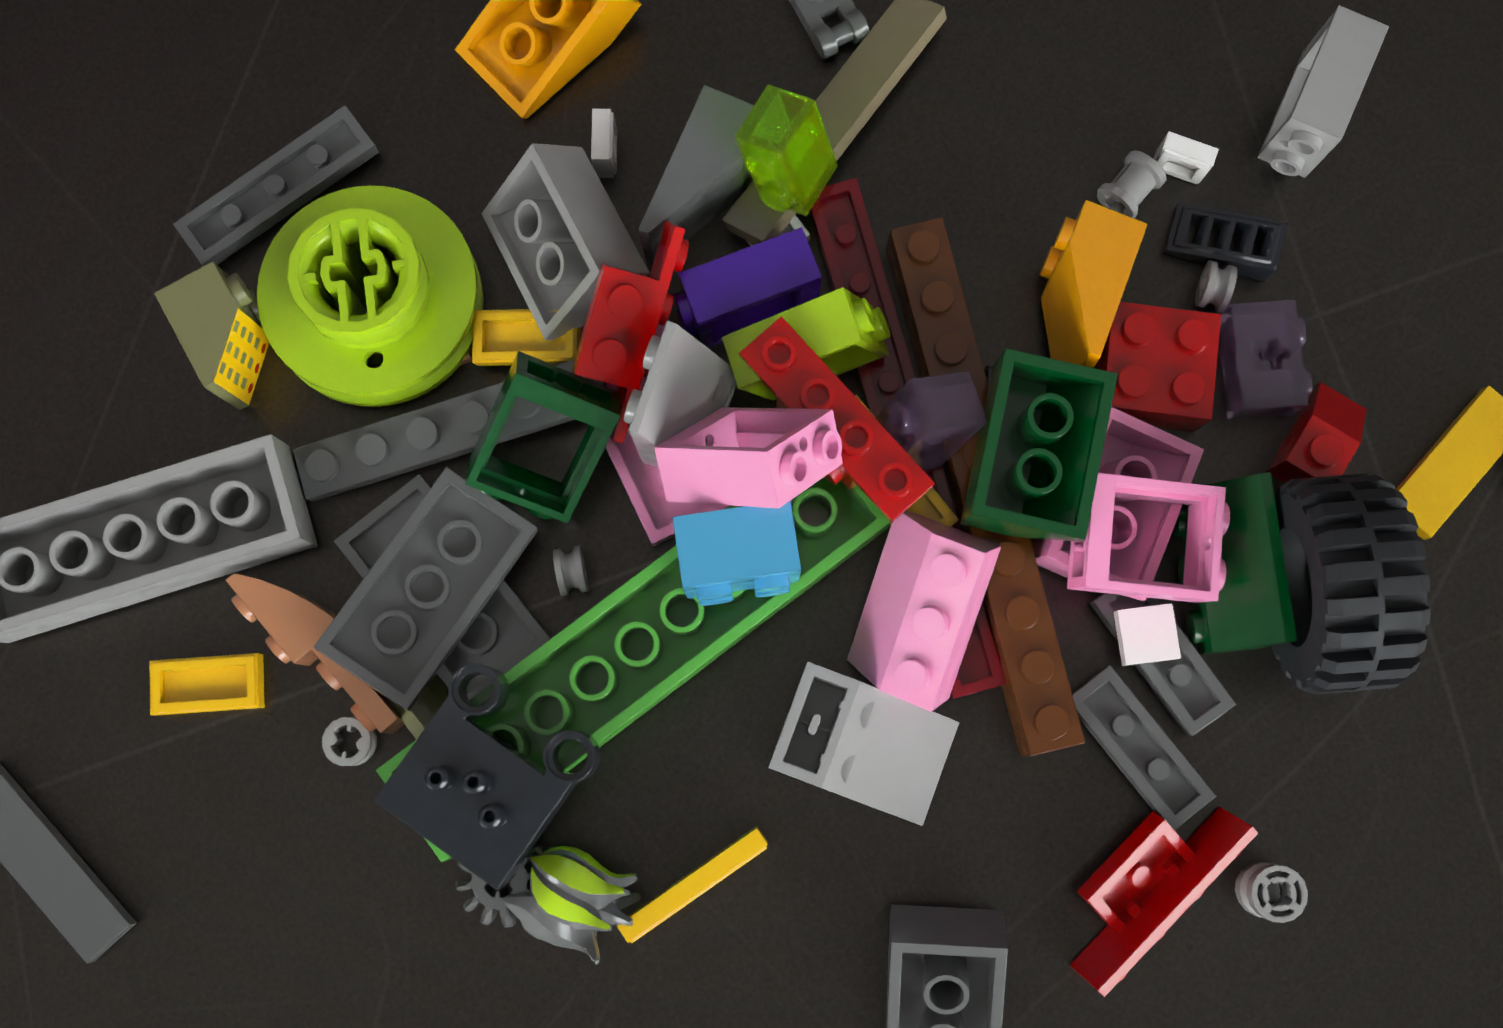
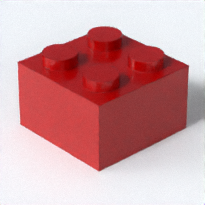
M1120 302L1101 357L1095 365V369L1118 374L1111 407L1156 428L1195 432L1211 421L1221 314Z

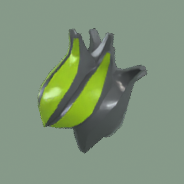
M565 845L544 847L542 849L543 853L530 857L532 863L531 892L509 894L505 897L503 903L521 921L523 929L537 940H543L554 946L582 951L588 954L595 965H597L600 961V951L596 938L597 932L611 931L614 925H633V919L624 914L621 909L637 903L641 899L639 893H630L629 890L624 889V887L637 881V874H616L610 872L590 854L576 847Z

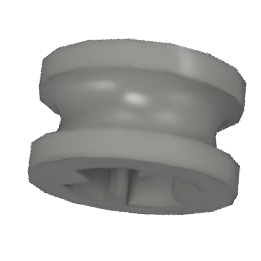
M1209 260L1203 269L1198 283L1195 306L1204 308L1206 304H1213L1215 311L1223 313L1229 305L1235 288L1237 267L1228 265L1225 269H1219L1217 262Z
M574 545L572 551L564 553L561 548L553 549L554 569L560 595H569L570 590L573 588H578L581 593L589 592L586 564L581 545Z
M341 717L333 721L325 729L322 737V748L326 757L332 763L340 766H358L367 762L377 747L375 730L373 732L368 731L356 717ZM346 727L348 732L359 730L362 736L356 742L359 752L354 756L352 751L341 753L338 748L344 741L340 732Z

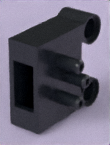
M470 663L460 667L453 674L449 682V696L373 801L494 889L498 890L507 885L577 783L590 778L597 771L601 762V751L598 743L591 735L582 731L565 730L555 734L547 742L543 751V763L546 768L544 770L476 721L478 716H491L498 713L505 706L509 698V685L506 677L499 670L483 664ZM482 674L490 679L493 690L490 700L484 705L476 707L467 697V686L474 677ZM572 739L579 741L587 752L585 766L577 773L565 771L560 766L558 760L561 746Z

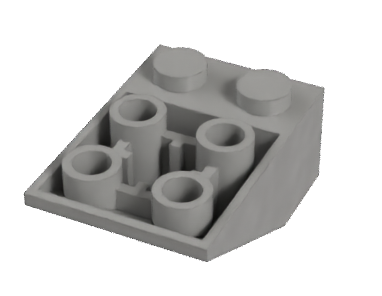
M667 321L662 337L653 335L650 339L643 361V368L649 370L643 391L633 390L624 415V422L630 424L629 434H631L633 444H635L642 462L658 467L654 447L718 409L729 407L737 385L731 365L679 325Z
M807 662L768 768L923 826L959 722L936 712L927 711L856 679Z

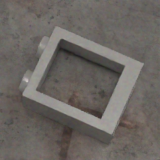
M1340 5L1336 8L1302 52L1257 158L1270 163L1271 167L1281 174L1307 177L1342 140L1389 29L1388 25Z

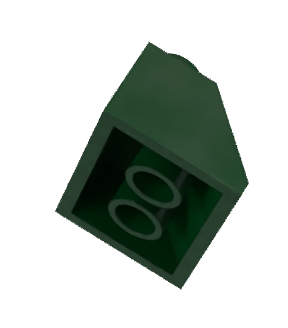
M1005 348L993 365L960 524L1013 537L1085 541L1118 374Z
M1271 472L1207 484L1209 486L1226 487L1225 503L1228 504L1230 509V522L1226 533L1222 537L1221 558L1226 564V579L1223 588L1219 591L1218 601L1190 602L1191 611L1186 613L1185 620L1189 641L1192 644L1196 643L1199 655L1257 649L1297 641ZM1189 505L1182 506L1173 529V534L1181 538L1183 557L1178 560V577L1182 585Z

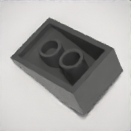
M706 85L703 86L638 228L646 263L651 265L654 263L665 221L683 227L685 229L683 239L689 240L737 201L747 189L750 180H754L769 158V152L765 148L770 132L764 130L763 108Z
M891 904L886 1028H1002L1008 955L1003 910Z

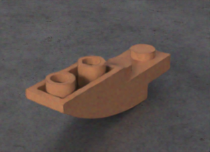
M233 573L225 580L236 593L231 598L234 606L250 622L254 623L258 619L270 634L265 639L267 646L282 662L287 664L292 661L294 664L310 666L319 658L321 662L316 666L319 674L336 691L342 687L355 702L350 707L351 712L368 731L373 732L377 728L380 733L393 734L404 725L399 715L388 703L387 697L315 650L314 645L337 614L301 594L260 579Z

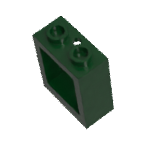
M518 351L469 458L465 485L478 489L495 500L504 499L523 506L536 517L542 519L554 518L568 523L621 416L620 392ZM517 397L589 425L562 482L491 456Z

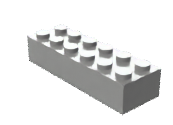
M270 434L0 518V642L11 643L317 547V540L290 446Z

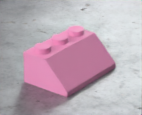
M1111 407L1098 473L1191 483L1204 449ZM1115 497L1109 577L1153 581L1183 504ZM1034 538L1032 548L1037 565L1068 578L1071 541ZM1123 595L1140 601H1145L1147 598Z
M906 510L891 524L847 660L878 690L930 712L943 704L950 697L1001 545Z

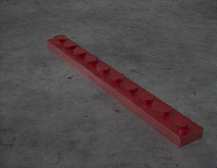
M857 178L816 188L806 201L832 290L835 291L844 287L859 298H865L872 305L873 309L879 307L890 331V338L884 340L889 355L855 368L866 407L935 483L933 486L934 490L956 515ZM959 522L952 526L955 529L961 530ZM983 603L981 604L950 694L951 699L1006 684Z

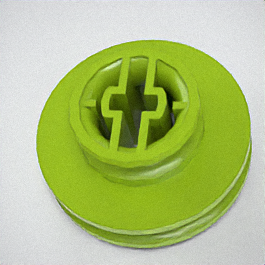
M369 185L346 188L327 194L311 202L288 220L274 237L263 259L258 277L257 306L263 331L270 345L283 362L309 387L328 398L345 404L381 407L400 404L418 398L442 384L463 363L465 355L470 353L473 347V317L475 310H484V289L477 263L462 233L442 210L411 192L398 188ZM390 257L396 259V261H392L393 269L391 268ZM365 265L373 276H366ZM366 299L367 310L360 300ZM368 364H376L380 366L377 368H370L368 367Z

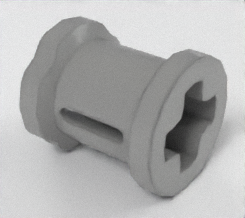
M1136 150L1130 151L1124 159L1123 169L1111 183L1101 185L1097 190V198L1103 207L1135 218L1138 215L1139 204L1152 189L1161 188L1167 180L1166 174L1157 161L1149 155Z

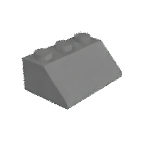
M532 143L482 212V216L545 340H555L565 335L569 330L585 325L602 263L647 276L650 274L582 147Z

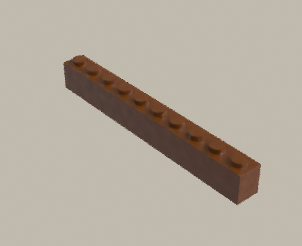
M943 218L891 229L885 250L952 502L959 519L960 529L963 532L1001 545L982 603L1006 684L1002 685V690L1020 756H1035L1083 744L1085 739L1030 538L1013 537L960 524L989 387Z

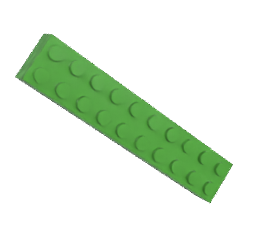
M823 477L790 500L801 573L798 582L790 583L789 593L769 597H756L755 589L732 592L733 601L700 606L697 597L687 598L682 587L676 545L503 674L509 685V698L505 706L498 713L491 716H478L476 721L544 770H546L543 763L545 746L555 734L562 731H582L595 739L600 748L885 532L891 522L857 485L849 490L841 480L834 485L826 477ZM729 505V506L726 507L725 509L736 508V507H743V506H733V505ZM492 683L469 701L476 707L484 705L490 700L492 695ZM574 739L565 742L558 753L560 766L567 772L587 758L585 747ZM416 740L376 770L385 784ZM425 839L441 862L452 859Z

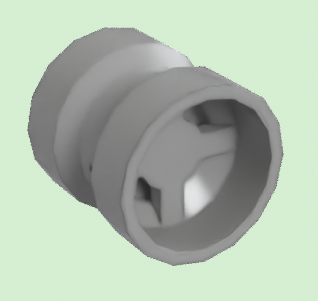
M1261 861L1254 862L1243 868L1236 879L1235 893L1238 902L1244 910L1254 916L1272 922L1285 923L1296 919L1302 914L1307 905L1308 890L1305 881L1298 872L1287 866ZM1279 885L1281 886V889H1282V895H1280Z

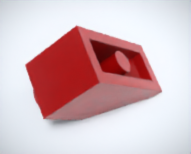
M1319 382L1265 472H1271L1272 476L1284 483L1290 479L1342 475L1361 444L1367 409L1324 383Z

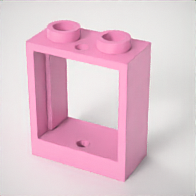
M722 407L654 447L666 501L780 508L843 464L841 456L842 442L836 429L833 409Z
M1098 473L1086 539L1083 542L1071 541L1067 589L1194 603L1218 601L1219 591L1223 588L1226 579V564L1221 558L1222 537L1226 533L1230 522V509L1228 504L1225 503L1226 487ZM1115 497L1189 505L1183 585L1109 577Z

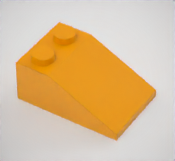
M490 0L455 51L521 118L527 119L613 43L641 6V3L638 0Z
M1085 200L1076 220L1066 216L1055 244L1051 246L1040 271V276L1048 279L1041 296V303L1051 359L1094 368L1101 357L1148 225L1147 223Z

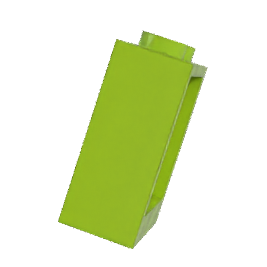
M842 287L722 337L738 389L774 401L777 397L741 359L739 352L781 316L836 376L888 356L884 340L890 338V331L879 307L873 309L872 305L865 298L861 299Z

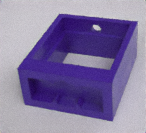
M801 227L678 273L681 291L673 294L678 308L676 312L682 329L693 337L696 336L697 340L707 348H711L723 343V336L818 298L820 296L822 276Z

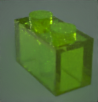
M767 85L734 136L744 157L745 166L750 171L757 187L759 198L776 211L784 212L788 209L807 216L838 166L815 100Z

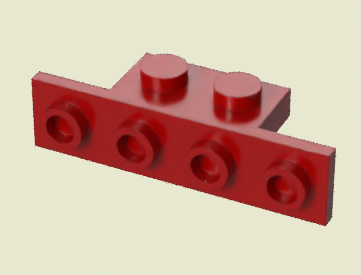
M665 221L650 276L602 263L572 368L575 375L618 386L621 416L610 437L612 441L622 444L624 443L627 429L630 426L629 423L624 422L629 398L634 389L639 390L642 378H647L649 370L643 368L648 344L651 337L655 335L657 326H665L671 313L673 294L667 293L673 271L681 272L688 254L689 241L683 239L685 229L668 221Z
M782 316L739 352L741 359L777 397L776 408L833 409L836 429L842 442L841 456L843 464L825 476L832 484L836 485L841 480L849 490L857 485L891 523L935 485L933 480Z
M1219 806L1200 828L1184 842L1165 819L1152 811L1077 890L1078 894L1103 919L1107 926L1070 966L1105 997L1118 982L1125 978L1129 970L1165 935L1166 931L1190 905L1202 896L1205 889L1241 854L1242 850L1258 832L1253 826Z

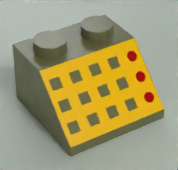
M212 261L154 294L203 387L236 409L242 410L250 404L269 341L263 331L259 318L257 292L255 289L248 290L237 273L229 276Z

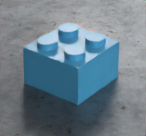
M791 501L780 508L743 506L672 517L682 587L687 598L697 597L700 606L733 601L732 592L755 589L756 597H769L789 593L790 583L799 581L801 565Z

